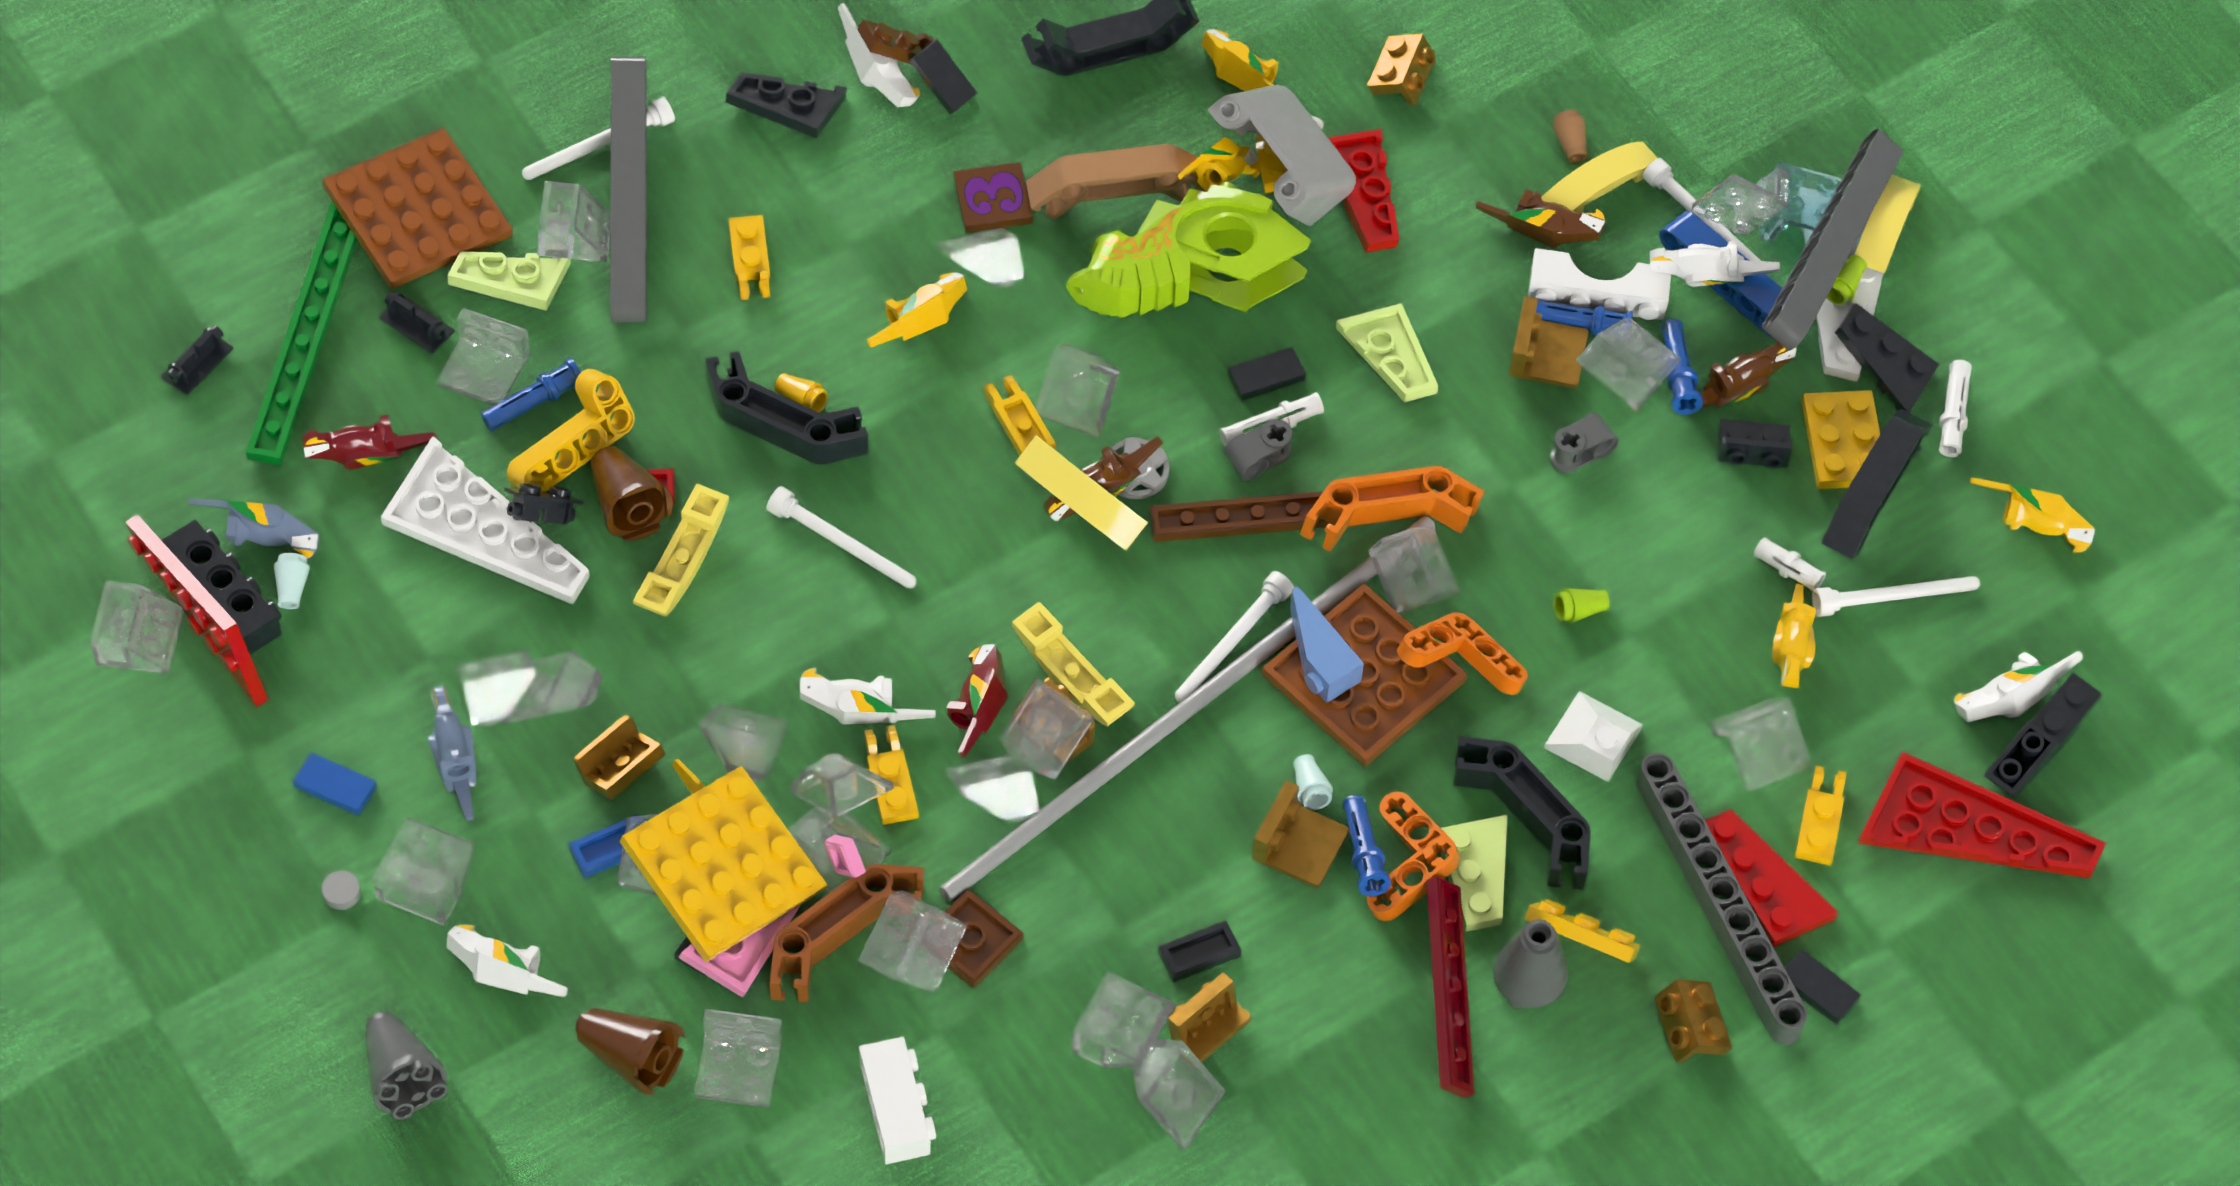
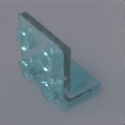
M1779 161L1763 185L1760 238L1773 242L1779 232L1785 230L1788 224L1814 231L1841 178Z

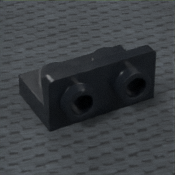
M1720 419L1718 426V462H1729L1733 465H1761L1767 468H1788L1792 454L1790 425Z

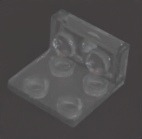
M1778 167L1766 177L1761 178L1756 184L1732 174L1692 204V211L1708 220L1725 226L1735 233L1747 236L1788 205L1789 172Z
M463 308L457 318L460 339L437 379L438 386L496 405L507 398L530 355L527 329Z
M1771 698L1709 722L1714 736H1727L1746 790H1754L1812 766L1790 698Z
M705 1009L703 1019L704 1044L694 1096L701 1099L769 1107L783 1040L781 1019Z

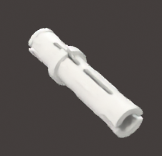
M1954 360L1949 365L1945 412L1940 416L1942 435L1939 452L1947 457H1956L1962 453L1963 432L1967 429L1968 425L1966 405L1972 366L1964 360Z
M1315 392L1310 396L1290 403L1288 401L1280 402L1279 407L1219 429L1221 441L1225 447L1235 437L1246 434L1243 433V430L1300 409V412L1280 419L1287 422L1291 428L1297 426V422L1324 413L1322 400L1318 393Z

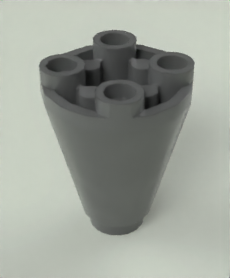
M1534 920L1526 924L1497 954L1493 968L1494 981L1501 994L1507 998L1508 1003L1512 1007L1518 1009L1524 1007H1543L1556 1001L1564 993L1569 975L1567 962L1556 930L1545 920Z
M383 1011L374 1014L368 1019L365 1033L371 1094L376 1106L385 1113H391L393 1118L403 1120L409 1118L414 1111L427 1106L430 1102L443 1098L448 1092L446 1084L447 1074L442 1062L393 1013Z

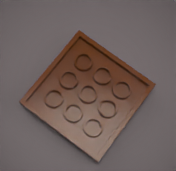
M444 127L323 178L322 187L391 290L455 262L460 252H478L512 237V227Z
M1365 583L1324 616L1363 661L1364 667L1360 683L1326 703L1319 694L1312 693L1305 683L1297 640L1292 642L1262 668V675L1364 767L1369 765L1464 684L1468 675L1448 656L1420 668L1412 667L1403 662L1398 656L1397 649L1404 636L1416 628Z

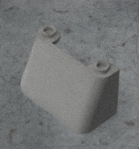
M1272 85L1229 94L1220 98L1207 109L1222 127L1230 130L1234 129L1240 136L1249 131L1256 132L1265 139L1288 170L1276 181L1274 186V196L1287 215L1311 227L1354 190L1356 176L1353 170L1296 95L1287 87Z

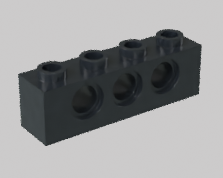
M194 519L161 540L237 623L250 655L282 635L279 623L282 615L277 606L271 600L266 602L260 596L261 590L251 576L246 578L239 571L241 568L232 553H224L220 549V542L210 528L204 530L197 520ZM205 560L208 561V562L203 563V564H198V563L201 562V561H205ZM221 585H228L224 588H218ZM242 609H250L246 612H239Z

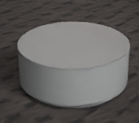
M336 871L329 874L322 883L324 901L329 907L336 910H345L354 906L361 895L357 877L348 871Z

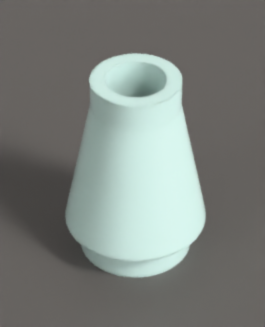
M283 553L278 556V561L274 563L278 594L277 605L281 608H299L300 598L310 570L307 558L301 554Z
M1305 754L1297 757L1293 762L1296 774V785L1299 786L1298 801L1302 802L1304 807L1309 810H1319L1326 807L1332 800V785L1320 770L1312 755Z

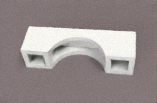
M1535 248L1528 297L1588 309L1604 306L1607 311L1624 314L1627 311H1633V316L1641 317L1646 320H1664L1669 301L1671 274L1651 271L1650 264L1637 263L1633 270L1624 277L1615 280H1598L1582 273L1574 265L1569 253Z

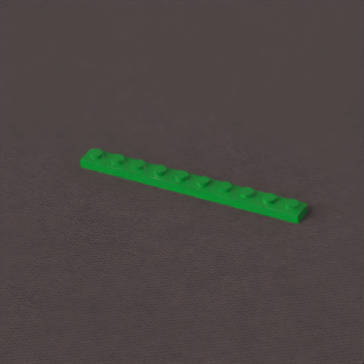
M332 201L245 451L247 460L282 466L358 241Z

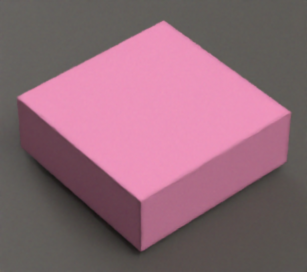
M833 835L824 840L825 847L837 874L856 878L866 872L853 838Z

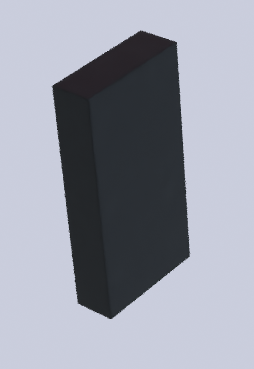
M937 39L909 60L949 114L957 111L978 93Z
M1293 347L1228 367V376L1241 401L1306 380V372Z
M1227 920L1158 946V954L1173 983L1239 958L1242 954V950Z
M1801 950L1785 967L1800 998L1836 1025L1840 1023L1861 998V994L1804 950Z

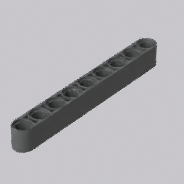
M646 56L611 57V323L647 322Z
M1879 128L1874 129L1859 146L1762 325V329L1788 351L1794 349L1808 333L1903 155L1904 149Z
M1650 753L1645 756L1641 764L1637 780L1638 790L1770 1037L1782 1045L1793 1044L1798 1041L1807 1020L1806 1007L1674 762L1664 753ZM1650 773L1658 774L1662 778H1655ZM1665 803L1675 804L1678 808H1671ZM1682 833L1691 834L1694 838H1686ZM1698 864H1706L1710 866V869L1701 868ZM1714 894H1722L1727 899H1718ZM1730 925H1739L1744 930H1735ZM1747 956H1756L1761 961H1751ZM1763 987H1772L1778 993H1769ZM1780 1019H1790L1795 1023V1025H1787L1783 1023Z

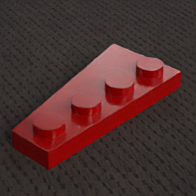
M1382 129L1328 137L1356 176L1354 190L1342 200V203L1365 253L1396 248L1400 238L1395 208L1390 198L1391 184L1386 173V153L1383 151L1381 143L1383 140Z
M1732 809L1705 820L1773 948L1836 920L1839 912Z

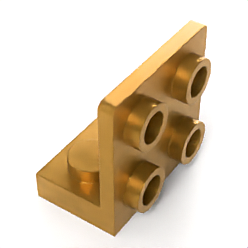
M1525 296L1509 376L1576 389L1579 383L1588 329L1541 320L1542 314L1536 313L1538 299Z
M1286 780L1254 837L1251 859L1309 886L1319 888L1348 836L1349 828L1301 806L1302 802L1297 801L1299 786Z

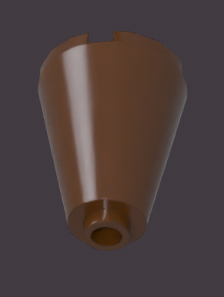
M605 447L595 453L591 459L590 468L604 522L610 534L614 537L615 535L621 536L624 541H635L644 539L661 528L659 522L665 515L669 518L672 513L673 500L668 489L618 447Z
M592 1008L581 1014L575 1026L578 1042L643 1094H656L652 1089L657 1085L664 1088L677 1071L683 1056L684 1049L679 1048L678 1044L679 1037L685 1039V1033L680 1025L671 1021Z

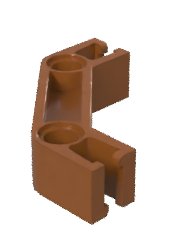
M884 864L869 865L865 867V873L856 878L851 877L783 927L777 933L774 941L770 975L771 1000H785L786 992L782 991L781 979L783 973L801 974V979H794L793 988H797L798 1002L808 1003L812 967L880 916L921 918L922 894L924 893V867ZM878 886L883 888L884 890L880 892H872L868 889L871 887ZM895 890H917V891H915V894H911V893L897 892V891H895ZM793 947L802 950L795 954L786 952L787 949Z

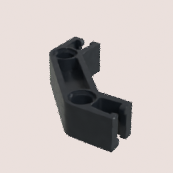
M1152 0L1142 9L1071 27H1064L1043 18L1036 25V30L1041 32L1044 41L1032 38L1029 33H1026L1021 38V41L1032 65L1057 75L1069 76L1162 52L1177 42L1200 20L1191 0Z
M739 351L730 353V369H727L729 378L724 380L720 379L717 373L716 365H720L718 357L714 356L705 359L706 379L719 417L726 423L818 465L868 454V433L866 427H861L862 415L859 406L828 414H820L748 380Z
M1903 409L1891 416L1845 492L1821 544L1851 559L1860 554L1874 522L1911 460L1919 455L1922 446H1920L1922 439L1929 434L1933 424Z
M1459 736L1453 786L1491 790L1549 851L1547 886L1561 887L1562 879L1559 877L1562 864H1558V861L1561 860L1577 864L1573 868V875H1576L1573 889L1584 890L1588 875L1591 837L1590 825L1586 819L1512 743ZM1496 764H1503L1508 768L1502 769L1497 767ZM1570 836L1575 838L1577 841H1567L1563 837Z

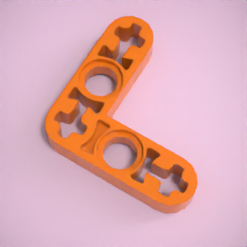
M1450 613L1408 632L1397 649L1398 656L1403 662L1417 668L1424 667L1457 651L1492 685L1509 695L1518 694L1528 678L1526 669L1473 619L1463 613Z
M1392 792L1386 795L1381 800L1379 808L1386 825L1415 854L1389 874L1391 886L1388 891L1378 896H1367V904L1373 916L1380 921H1390L1397 918L1427 893L1428 879L1435 876L1445 879L1456 870L1461 861L1460 853L1454 841L1403 792ZM1394 807L1404 810L1408 818L1405 822L1397 812L1392 813L1391 810ZM1420 826L1429 828V833L1425 838L1420 840L1410 838L1411 832L1415 828ZM1442 852L1443 854H1448L1449 857L1443 860L1441 857L1437 858L1436 855ZM1427 862L1428 866L1433 868V871L1429 872L1424 863ZM1413 872L1423 874V879L1419 884L1414 886L1404 884L1405 878ZM1396 886H1399L1400 890H1401L1402 893H1403L1402 896H1400V893H1399L1398 890H1397V891L1395 890V887H1396ZM1384 898L1387 901L1391 900L1392 903L1386 906L1380 904L1379 901Z

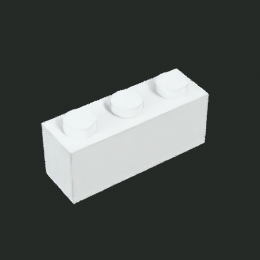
M904 1036L859 1046V1063L885 1165L930 1155V1140L936 1139V1133L932 1117L925 1118L922 1106L927 1105L923 1083L916 1084L913 1072L918 1071V1064L914 1049L907 1050Z

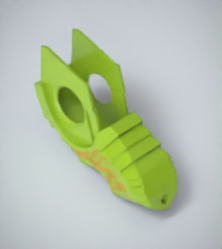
M1222 182L1220 186L1211 184L1207 192L1190 188L1179 206L1156 200L1137 235L1130 237L1116 230L1098 237L1091 250L1092 259L1089 267L1071 275L1065 286L1077 304L1087 307L1091 311L1098 312L1100 315H1110V317L1119 316V318L1136 312L1141 316L1153 309L1158 312L1170 304L1176 308L1188 302L1189 290L1247 313L1249 308L1305 278L1308 270L1292 257L1307 250L1311 239L1273 211V200L1268 199L1262 194L1239 190L1234 184L1229 182ZM1221 248L1236 249L1242 254L1225 256L1215 251ZM1208 270L1217 273L1221 272L1237 278V280L1228 282L1218 280Z

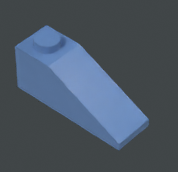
M1298 586L1292 589L1290 612L1305 683L1312 693L1319 694L1328 703L1361 682L1364 663Z

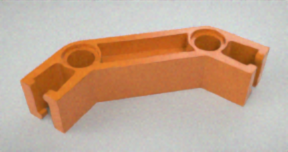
M1441 466L1337 479L1326 487L1306 515L1300 535L1312 540L1316 534L1313 532L1314 526L1320 519H1324L1329 524L1324 529L1327 534L1322 548L1331 552L1343 533L1350 526L1423 517L1424 515L1431 516L1462 534L1468 525L1470 516H1474L1477 512L1485 491Z

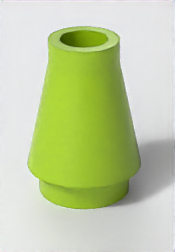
M1851 255L1847 259L1826 297L1828 301L1842 306L1854 299L1862 275L1867 268V263L1864 259L1857 255Z
M1563 588L1561 592L1554 595L1553 606L1558 620H1566L1567 623H1573L1598 612L1607 611L1610 606V600L1607 591L1604 589Z

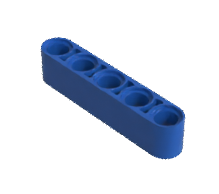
M1689 211L1683 212L1659 232V239L1666 250L1685 249L1693 244H1706L1719 248L1728 245L1724 238L1698 216ZM1738 251V254L1741 255V256H1743V257H1744V260L1750 261L1749 259H1747L1743 254H1741V253ZM1765 273L1744 276V282L1708 285L1763 333L1773 339L1762 329V325L1782 287Z

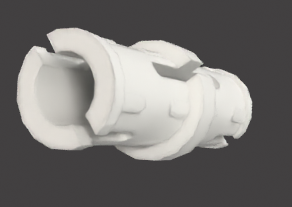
M1764 537L1759 542L1754 551V557L1778 569L1779 575L1784 578H1793L1808 587L1812 592L1822 585L1826 577V572L1800 558L1801 554L1794 550L1789 552L1767 537Z

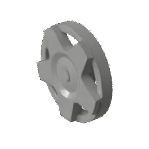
M1129 437L1115 444L1112 449L1117 453L1124 450V453L1130 455L1149 441L1138 439L1137 437ZM1159 447L1138 468L1141 474L1118 495L1128 499L1139 500L1149 498L1162 490L1169 477V461L1162 448ZM1163 465L1162 477L1156 472V469ZM1137 485H1143L1146 488H1148L1145 490L1133 491V489Z

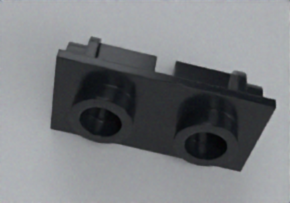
M390 292L385 297L384 303L387 304V309L379 316V319L430 354H433L455 332L453 328L405 297L402 293Z
M218 326L206 327L203 330V334L174 363L171 362L168 365V369L160 378L188 396L225 359L234 347L221 339L224 333Z
M520 483L519 489L505 487L504 490L514 495L513 501L509 502L507 506V514L512 516L514 520L538 522L540 510L543 509L542 522L566 525L575 519L576 512L573 504L584 505V501L571 496L572 490L562 487L551 486L550 492L541 491L539 486Z

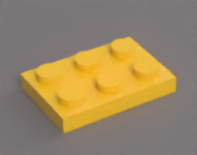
M1872 390L1804 393L1801 403L1817 489L1848 488L1880 436Z
M1548 899L1529 905L1524 920L1529 922L1539 919L1545 920L1554 927L1558 934L1628 963L1635 960L1641 945L1634 942L1636 936L1618 928L1611 929L1608 932L1599 928L1601 921L1582 913L1576 915V917L1564 913L1565 906Z

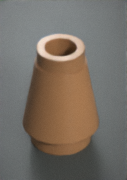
M1566 110L1558 113L1553 118L1554 124L1552 129L1568 161L1571 163L1583 161L1588 157L1585 118L1580 116L1577 110Z

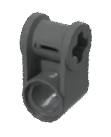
M1597 412L1590 413L1581 420L1557 431L1554 437L1555 448L1550 455V463L1557 471L1562 473L1574 472L1613 452L1619 444V438Z
M1278 419L1270 420L1262 426L1232 439L1225 446L1223 452L1243 481H1250L1272 467L1284 463L1291 455L1292 429L1285 421Z

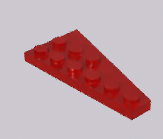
M139 515L127 520L125 523L131 536L127 537L129 546L136 556L142 554L149 570L153 574H157L166 589L187 614V622L195 635L203 636L209 650L219 657L255 707L268 701L269 699L237 623Z
M1903 751L1858 841L1859 844L2083 878H2091L2106 845V842Z

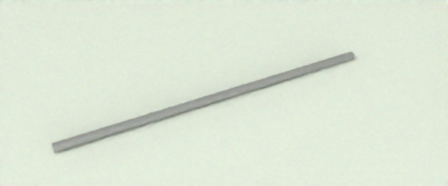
M1424 515L1314 599L1312 603L1322 615L1326 614L1363 583L1369 581L1435 530L1434 522ZM1292 617L939 887L942 896L948 902H952L1295 638Z

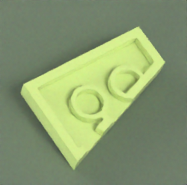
M460 252L448 273V285L547 311L571 264V254H558V259L539 258V253H526L525 258H509L502 252Z
M1402 303L1336 321V329L1404 402L1437 394V381Z
M1507 815L1441 828L1454 841L1460 853V864L1448 876L1449 882L1461 887L1465 932L1501 925L1503 918ZM1440 852L1443 860L1449 857L1448 854Z

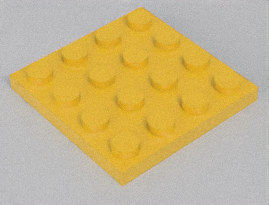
M742 766L626 833L619 841L706 963L821 893L828 885Z

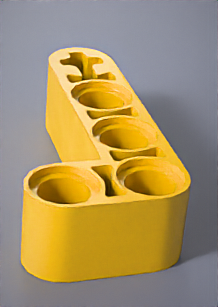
M586 369L578 375L575 389L584 409L510 462L507 468V479L511 485L519 488L520 483L532 484L541 487V491H547L551 486L556 485L591 460L597 451L609 447L632 429L635 420L634 412L616 378L595 369ZM600 383V387L596 392L597 385ZM614 412V416H613L612 420L610 421V417H611L612 413ZM587 431V435L583 440L584 433ZM559 452V456H558V458L555 460V456H556V454Z

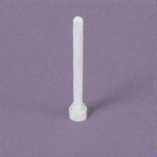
M664 96L650 102L651 106L647 107V126L651 124L657 126L660 124L663 127L675 121L672 108ZM611 128L525 167L522 170V176L526 180H532L610 144Z
M1662 158L1654 160L1645 169L1642 178L1652 187L1657 186L1659 189L1664 188L1687 211L1698 216L1727 242L1737 241L1738 251L1750 261H1761L1673 179L1674 174L1671 172V167Z
M780 486L771 495L767 503V511L779 518L782 516L789 518L791 516L909 589L915 587L917 580L914 575L798 505V500L794 498L795 495L791 491Z
M1272 571L1264 580L1263 588L1261 589L1262 595L1175 692V699L1178 702H1182L1201 686L1273 603L1278 604L1279 601L1283 602L1289 597L1294 586L1284 574Z
M1975 576L1842 593L1832 590L1830 587L1816 588L1812 592V605L1816 608L1817 617L1831 616L1835 611H1839L1841 607L1973 591L1980 587V580Z

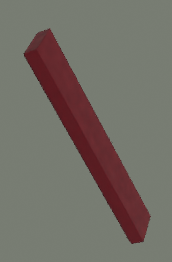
M1435 876L1427 880L1439 1083L1440 1089L1466 1098L1474 1095V1077L1461 887Z

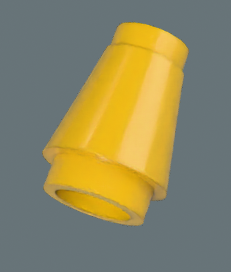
M786 373L781 374L775 382V392L818 413L824 409L827 403L828 392L823 389L821 383Z

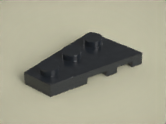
M741 72L726 92V103L817 139L847 97V87L835 86L834 90L817 88V83L804 81V85L800 86L786 84L782 78Z
M1857 303L1849 309L1834 332L1860 365L1866 366L1878 380L1875 384L1883 394L1887 392L1898 405L1895 408L1897 412L1901 409L1910 412L1939 366V363Z

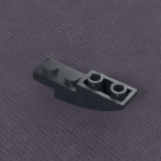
M2072 673L2036 717L2026 723L1984 773V777L2014 798L2048 765L2078 731L2079 724L2100 701L2102 693L2078 675Z

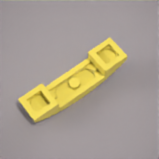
M1643 141L1619 146L1583 164L1554 185L1541 198L1545 202L1558 203L1574 212L1583 213L1585 205L1630 179H1633L1636 183L1643 180L1642 175L1645 169L1658 157Z
M1891 175L1867 221L1855 255L1865 260L1868 268L1882 273L1886 272L1897 240L1914 205L1921 184Z
M1037 435L1015 462L1028 475L1126 551L1148 524L1146 520L1105 490Z
M696 484L681 511L682 520L654 572H648L633 600V604L664 617L668 616L688 589L706 557L726 511L729 496Z
M1040 602L1012 621V627L1048 676L1057 685H1063L1069 692L1072 700L1080 708L1085 709L1098 722L1108 727L1135 706V702L1112 678L1106 680L1062 634L1063 626Z

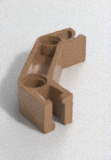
M1172 144L1063 156L1026 181L1031 209L1038 212L1042 209L1043 205H1046L1045 214L1053 220L1080 202L1163 193L1182 202L1190 189L1189 184L1196 186V190L1204 192L1205 190L1197 183L1198 177L1191 173L1182 179L1177 177L1181 171L1198 157Z

